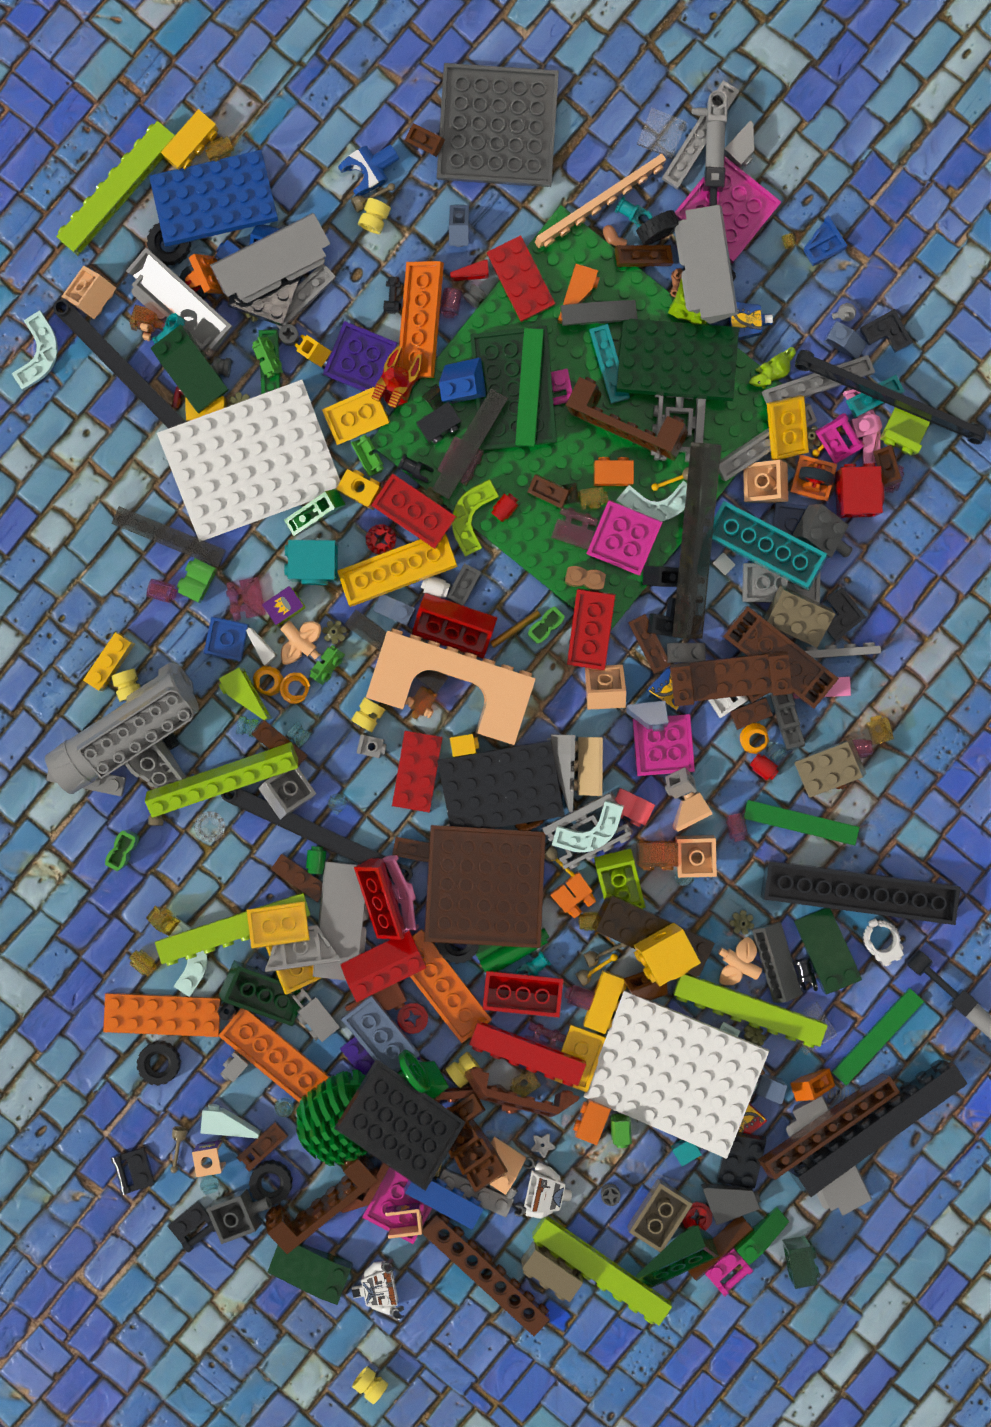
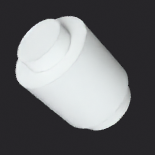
M434 576L424 579L421 588L424 589L423 593L439 598H446L450 587L446 580Z

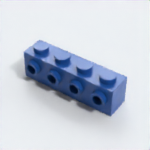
M437 1178V1180L432 1179L426 1191L408 1180L403 1189L405 1194L473 1230L484 1210L480 1200L473 1196L470 1198L464 1196V1192L456 1187L454 1189L447 1186L448 1183L440 1178Z

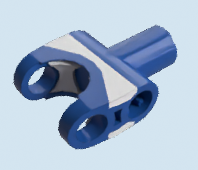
M391 144L374 155L368 146H364L350 154L341 162L338 168L341 173L348 170H358L364 174L363 180L359 183L360 185L353 190L355 196H363L387 182L388 178L383 170L398 161L399 157Z

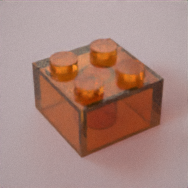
M636 841L637 865L643 870H654V867H660L662 870H674V867H679L678 843L676 841Z

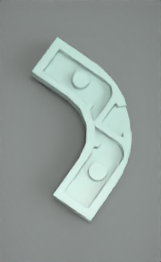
M40 310L24 320L37 344L34 358L12 373L23 391L47 376L57 358L58 344L55 333Z
M683 480L667 499L655 502L644 498L628 485L616 501L623 506L652 518L666 521L680 514L698 492Z
M605 800L599 822L594 828L585 832L557 826L552 845L574 852H590L600 848L615 834L624 805Z
M174 917L164 934L172 936L193 928L179 918ZM204 951L196 953L197 957L187 960L184 972L174 985L176 989L188 997L192 995L205 975L208 958L207 953L204 954Z

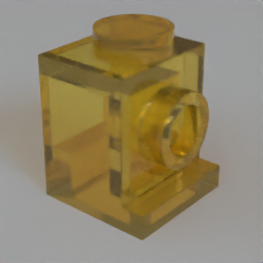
M603 487L579 491L581 511H585L588 506L589 509H599L601 505L608 502L607 491L604 492Z
M880 714L870 717L871 721L866 722L872 744L876 745L894 739L888 717L882 718ZM877 725L881 727V731L878 733L875 730Z
M154 906L146 917L156 930L168 936L180 923V919L172 916L173 913L165 907L162 909L161 907Z
M526 1069L511 1080L512 1085L510 1088L514 1093H517V1096L519 1095L524 1098V1096L539 1088L541 1082L535 1073ZM527 1080L528 1084L523 1086L521 1085V1081Z

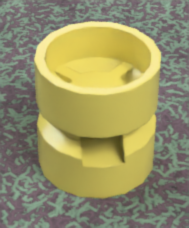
M368 198L364 207L366 213L360 216L358 225L369 232L381 234L384 227L383 220L387 219L391 208L379 200Z
M135 669L126 670L111 676L114 687H118L116 694L119 702L126 701L128 695L141 687L140 684L136 683L138 677Z
M364 697L359 705L360 711L355 712L351 721L373 732L377 725L376 720L382 717L386 709Z
M466 1052L459 1058V1063L453 1062L446 1067V1071L456 1085L462 1088L468 1083L465 1072L472 1069V1067L480 1068L472 1055Z
M366 1366L353 1382L352 1388L359 1394L364 1393V1398L370 1403L375 1404L387 1389L388 1383L381 1377L376 1378V1373Z

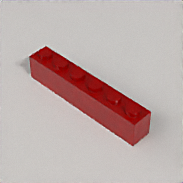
M477 1020L469 1042L472 1049L482 1053L484 1050L489 1052L493 1058H505L512 1065L519 1066L521 1064L526 1066V1069L530 1072L537 1073L539 1071L545 1073V1077L555 1080V1078L561 1079L563 1084L571 1087L579 1085L586 1067V1061L479 1020Z

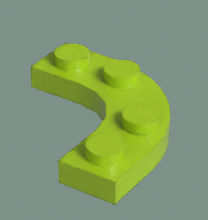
M491 479L466 491L454 508L453 515L457 518L452 524L453 533L465 557L482 548L471 522L476 509L499 497Z

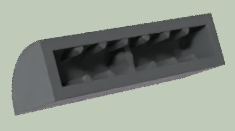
M781 921L752 929L773 1003L788 1002L801 996L802 991Z

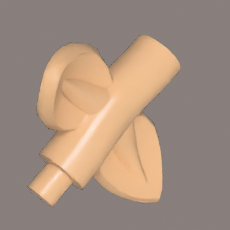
M289 620L280 629L289 639L281 649V660L284 665L296 662L301 657L302 652L307 657L310 655L315 660L320 656L315 650L317 647L313 644L321 634V625L314 621L305 622L298 631Z
M746 937L741 940L735 952L731 949L720 948L718 954L723 957V961L729 964L721 971L719 979L721 984L735 985L741 981L743 974L755 980L759 978L762 968L750 963L757 954L756 945L751 938Z

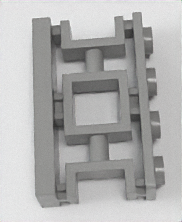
M655 395V398H658V405H654L653 417H657L656 424H653L652 432L656 434L655 437H657L666 417L670 416V413L688 414L687 437H691L692 430H694L693 455H690L691 447H681L679 452H685V462L700 464L702 461L706 399L696 398L695 417H693V409L683 408L684 399L693 398L666 396L676 398V406L666 407L665 415H662L663 396ZM651 451V455H654V460L666 461L667 457Z
M611 791L566 814L564 817L545 825L542 829L545 835H548L549 841L554 839V831L557 829V826L563 827L576 821L577 823L571 825L570 828L571 830L579 831L577 827L591 820L596 826L599 822L596 814L594 813L590 816H587V814L604 806L605 800L617 803L613 792ZM627 822L621 826L618 825L616 833L622 830L625 832L610 839L606 844L594 851L584 852L568 860L574 853L573 851L566 850L567 854L559 858L563 863V868L569 867L571 870L580 865L579 861L585 858L589 861L597 856V852L601 850L606 852L612 849L614 843L618 841L624 843L631 839L630 835H632L633 830L630 828L629 823Z

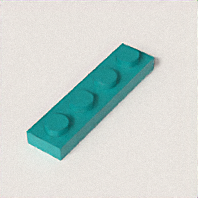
M608 324L589 329L610 404L628 400L630 398L628 393L616 392L619 360Z

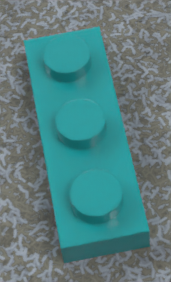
M897 375L879 383V385L900 394L905 392ZM863 393L846 401L854 418L884 403Z

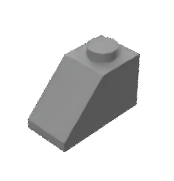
M751 120L724 150V156L739 168L743 165L746 167L753 160L751 156L754 152V128Z

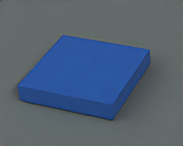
M211 616L203 654L242 662L248 635L246 630L250 625Z

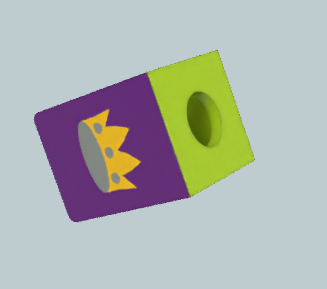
M290 586L262 604L276 626L282 625L306 608L295 590Z

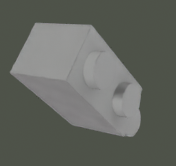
M301 988L300 993L292 996L301 1007L297 1011L300 1014L297 1018L304 1026L306 1024L309 1025L312 1029L309 1033L316 1041L320 1039L323 1042L340 1027L316 997L311 999L305 990ZM307 998L309 1002L303 1006L300 1002Z

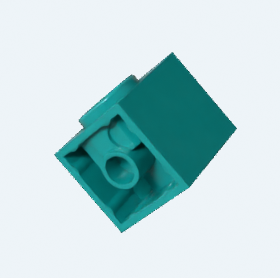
M288 540V545H285V556L288 558V564L284 566V574L290 581L301 582L303 585H328V582H338V543L335 540Z

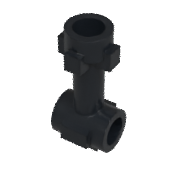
M388 277L386 287H389V301L384 300L383 310L388 314L400 313L401 304L400 301H396L397 287H401L399 277Z

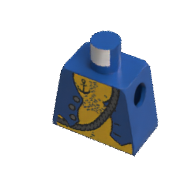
M736 302L738 314L728 318L730 327H739L738 341L759 336L763 331L762 326L773 324L772 314H761V305Z
M666 668L645 691L660 701H666L667 706L677 711L680 706H674L670 668Z

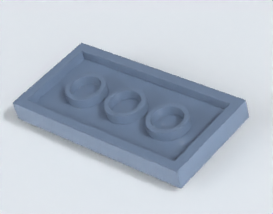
M373 995L366 998L341 1018L374 1061H381L396 1073L401 1070L398 1060L400 1052L408 1050L416 1058L420 1056L418 1050Z

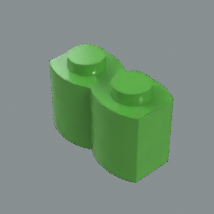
M194 558L193 561L190 560L185 569L187 574L185 578L179 580L177 588L179 589L178 593L201 603L217 569Z
M556 607L550 608L545 612L540 621L531 626L528 636L536 644L542 643L547 639L552 630L560 626L565 616Z
M128 829L121 831L115 839L114 848L106 856L105 865L116 871L125 868L130 860L131 852L138 845L139 835Z
M622 1113L611 1114V1139L613 1144L617 1145V1148H627L628 1145L632 1144L631 1119Z

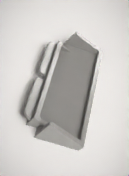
M714 205L686 210V220L678 221L679 225L675 227L679 262L685 266L681 276L686 309L696 314L700 313L703 320L712 324L738 314L722 206Z
M311 213L210 266L223 293L227 297L236 293L240 300L248 303L278 288L281 285V279L293 280L324 264V257L326 255L322 248L330 245V242L315 214Z
M145 248L126 270V272L136 278L132 284V295L156 317L164 319L165 317L168 318L172 313L178 314L185 320V326L183 325V327L191 333L202 350L205 351L208 345L212 350L216 351L233 326L148 248Z
M325 861L318 927L339 956L340 962L314 965L313 977L346 980L340 964L365 952L367 930L362 924L363 921L368 919L369 912L354 870L357 864Z
M823 1095L815 1100H808L794 1105L793 1113L796 1119L791 1120L790 1124L786 1127L789 1138L829 1110ZM856 1165L817 1193L823 1208H830L831 1211L839 1208L842 1216L872 1200Z

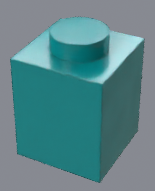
M682 1139L671 1145V1149L682 1167L702 1155L699 1150L701 1147Z

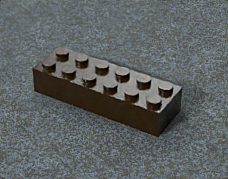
M607 893L592 928L607 937L635 949L634 945L673 922ZM678 925L684 930L701 962L690 969L688 974L699 978L715 943Z

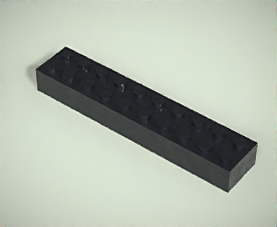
M765 860L761 898L778 902L956 925L961 887L953 884Z
M944 1060L933 1062L930 1065L931 1068L927 1071L919 1072L915 1076L916 1079L901 1085L899 1094L790 1169L789 1173L799 1188L810 1197L814 1196L966 1086L968 1083L956 1065Z

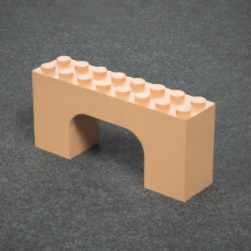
M392 628L391 632L387 631L366 698L403 709L415 676L425 670L436 671L473 683L482 691L484 706L475 731L476 733L515 745L536 679L532 677V673L523 670L517 673L513 671L514 667L505 664L499 667L495 665V661L486 658L480 661L476 659L477 655L471 653L458 654V649L449 646L443 649L439 647L440 643L429 640L428 643L421 642V637L412 634L410 637L402 635V631Z

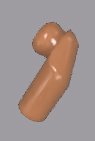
M606 225L603 228V235L607 243L614 246L627 244L626 239L618 237L613 226Z
M680 268L675 269L671 274L673 287L670 294L672 297H676L683 270Z

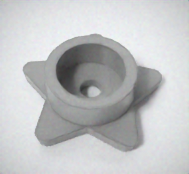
M549 1133L544 1136H533L535 1144L531 1148L532 1152H539L545 1158L549 1150L555 1149V1145L550 1142Z

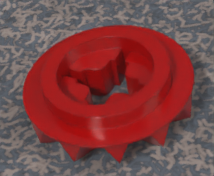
M385 524L375 525L369 529L366 535V545L370 551L378 555L393 550L396 545L395 532ZM387 533L384 538L387 545L383 543L376 545L377 538L375 534L382 536Z
M408 1003L398 1013V1024L407 1033H419L427 1025L428 1013L423 1006L417 1003ZM410 1011H412L414 1015L419 1016L416 1019V1026L411 1020H406L410 1017Z
M695 1201L682 1220L683 1225L686 1229L690 1226H699L706 1231L712 1223V1212L704 1203ZM696 1210L698 1211L699 1215H702V1217L699 1218L698 1224L696 1223L694 1218H691L695 1215Z

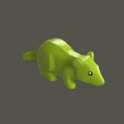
M788 348L783 353L781 352L770 361L755 369L760 374L753 376L749 383L757 387L766 388V385H770L773 380H780L786 377L790 372V361L796 354L795 348Z

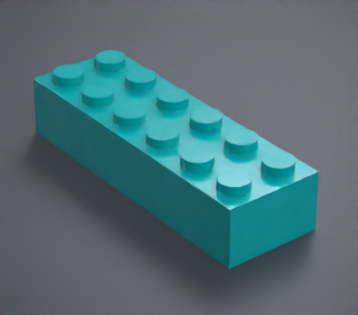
M723 501L705 534L711 541L808 591L828 558L827 553L726 501Z

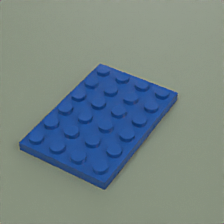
M261 150L189 166L186 169L181 168L180 170L176 169L149 176L165 247L278 221Z

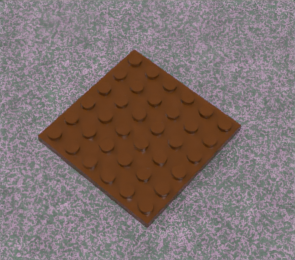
M431 825L424 942L541 948L545 833Z

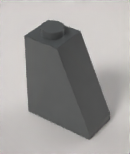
M701 1184L716 1225L760 1209L758 1205L761 1202L757 1191L753 1192L752 1188L736 1185Z

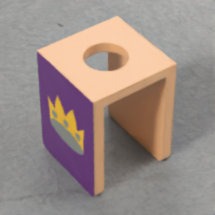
M222 1140L200 1143L194 1148L192 1156L196 1177L222 1173L226 1166V1162H220L218 1149L222 1145ZM204 1157H209L212 1160V1164L202 1166L201 1160Z
M420 1203L386 1207V1216L417 1213L418 1221L416 1226L389 1229V1239L422 1235L423 1224Z

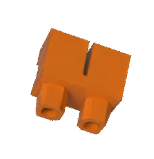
M576 872L574 877L571 876L565 881L575 896L571 894L564 883L550 893V896L565 913L568 912L574 919L582 913L576 905L583 900L590 907L596 902L591 893L593 892L579 872Z

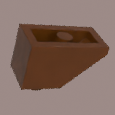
M644 971L624 978V982L632 995L650 1001L668 995L667 983L662 986L655 982L652 983L646 977Z

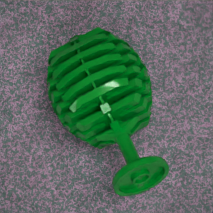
M408 1050L400 1052L398 1060L403 1072L399 1075L409 1081L418 1092L426 1093L431 1088L429 1078L418 1059ZM357 1069L352 1070L353 1076L348 1071H341L336 1076L333 1075L326 1081H322L317 1085V1088L314 1087L307 1095L305 1094L301 1098L300 1105L296 1109V1131L301 1145L311 1156L316 1159L317 1155V1158L328 1166H335L334 1161L336 1164L345 1165L344 1158L345 1161H354L360 1155L363 1156L367 1153V1151L334 1129L366 1077Z

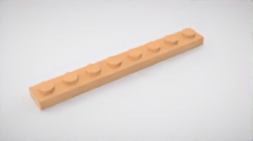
M660 154L538 235L535 244L538 248L550 246L555 241L554 238L559 235L561 237L565 236L570 232L571 227L574 225L580 226L586 221V217L598 214L602 210L601 207L606 204L608 206L613 204L619 195L628 194L637 183L639 185L643 184L652 173L656 175L661 172L666 161L664 155Z

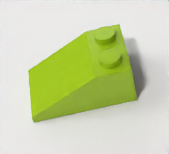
M239 667L219 678L221 683L218 685L223 694H227L261 719H272L244 668Z
M631 848L594 858L604 900L607 893H610L636 906L646 908Z

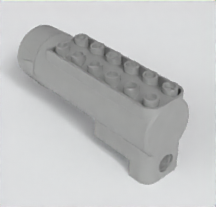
M168 663L160 668L157 677L127 696L126 703L74 737L64 741L45 755L47 768L54 780L64 791L74 794L83 787L93 783L97 778H104L191 721L199 710L198 702L193 694V682L176 663Z

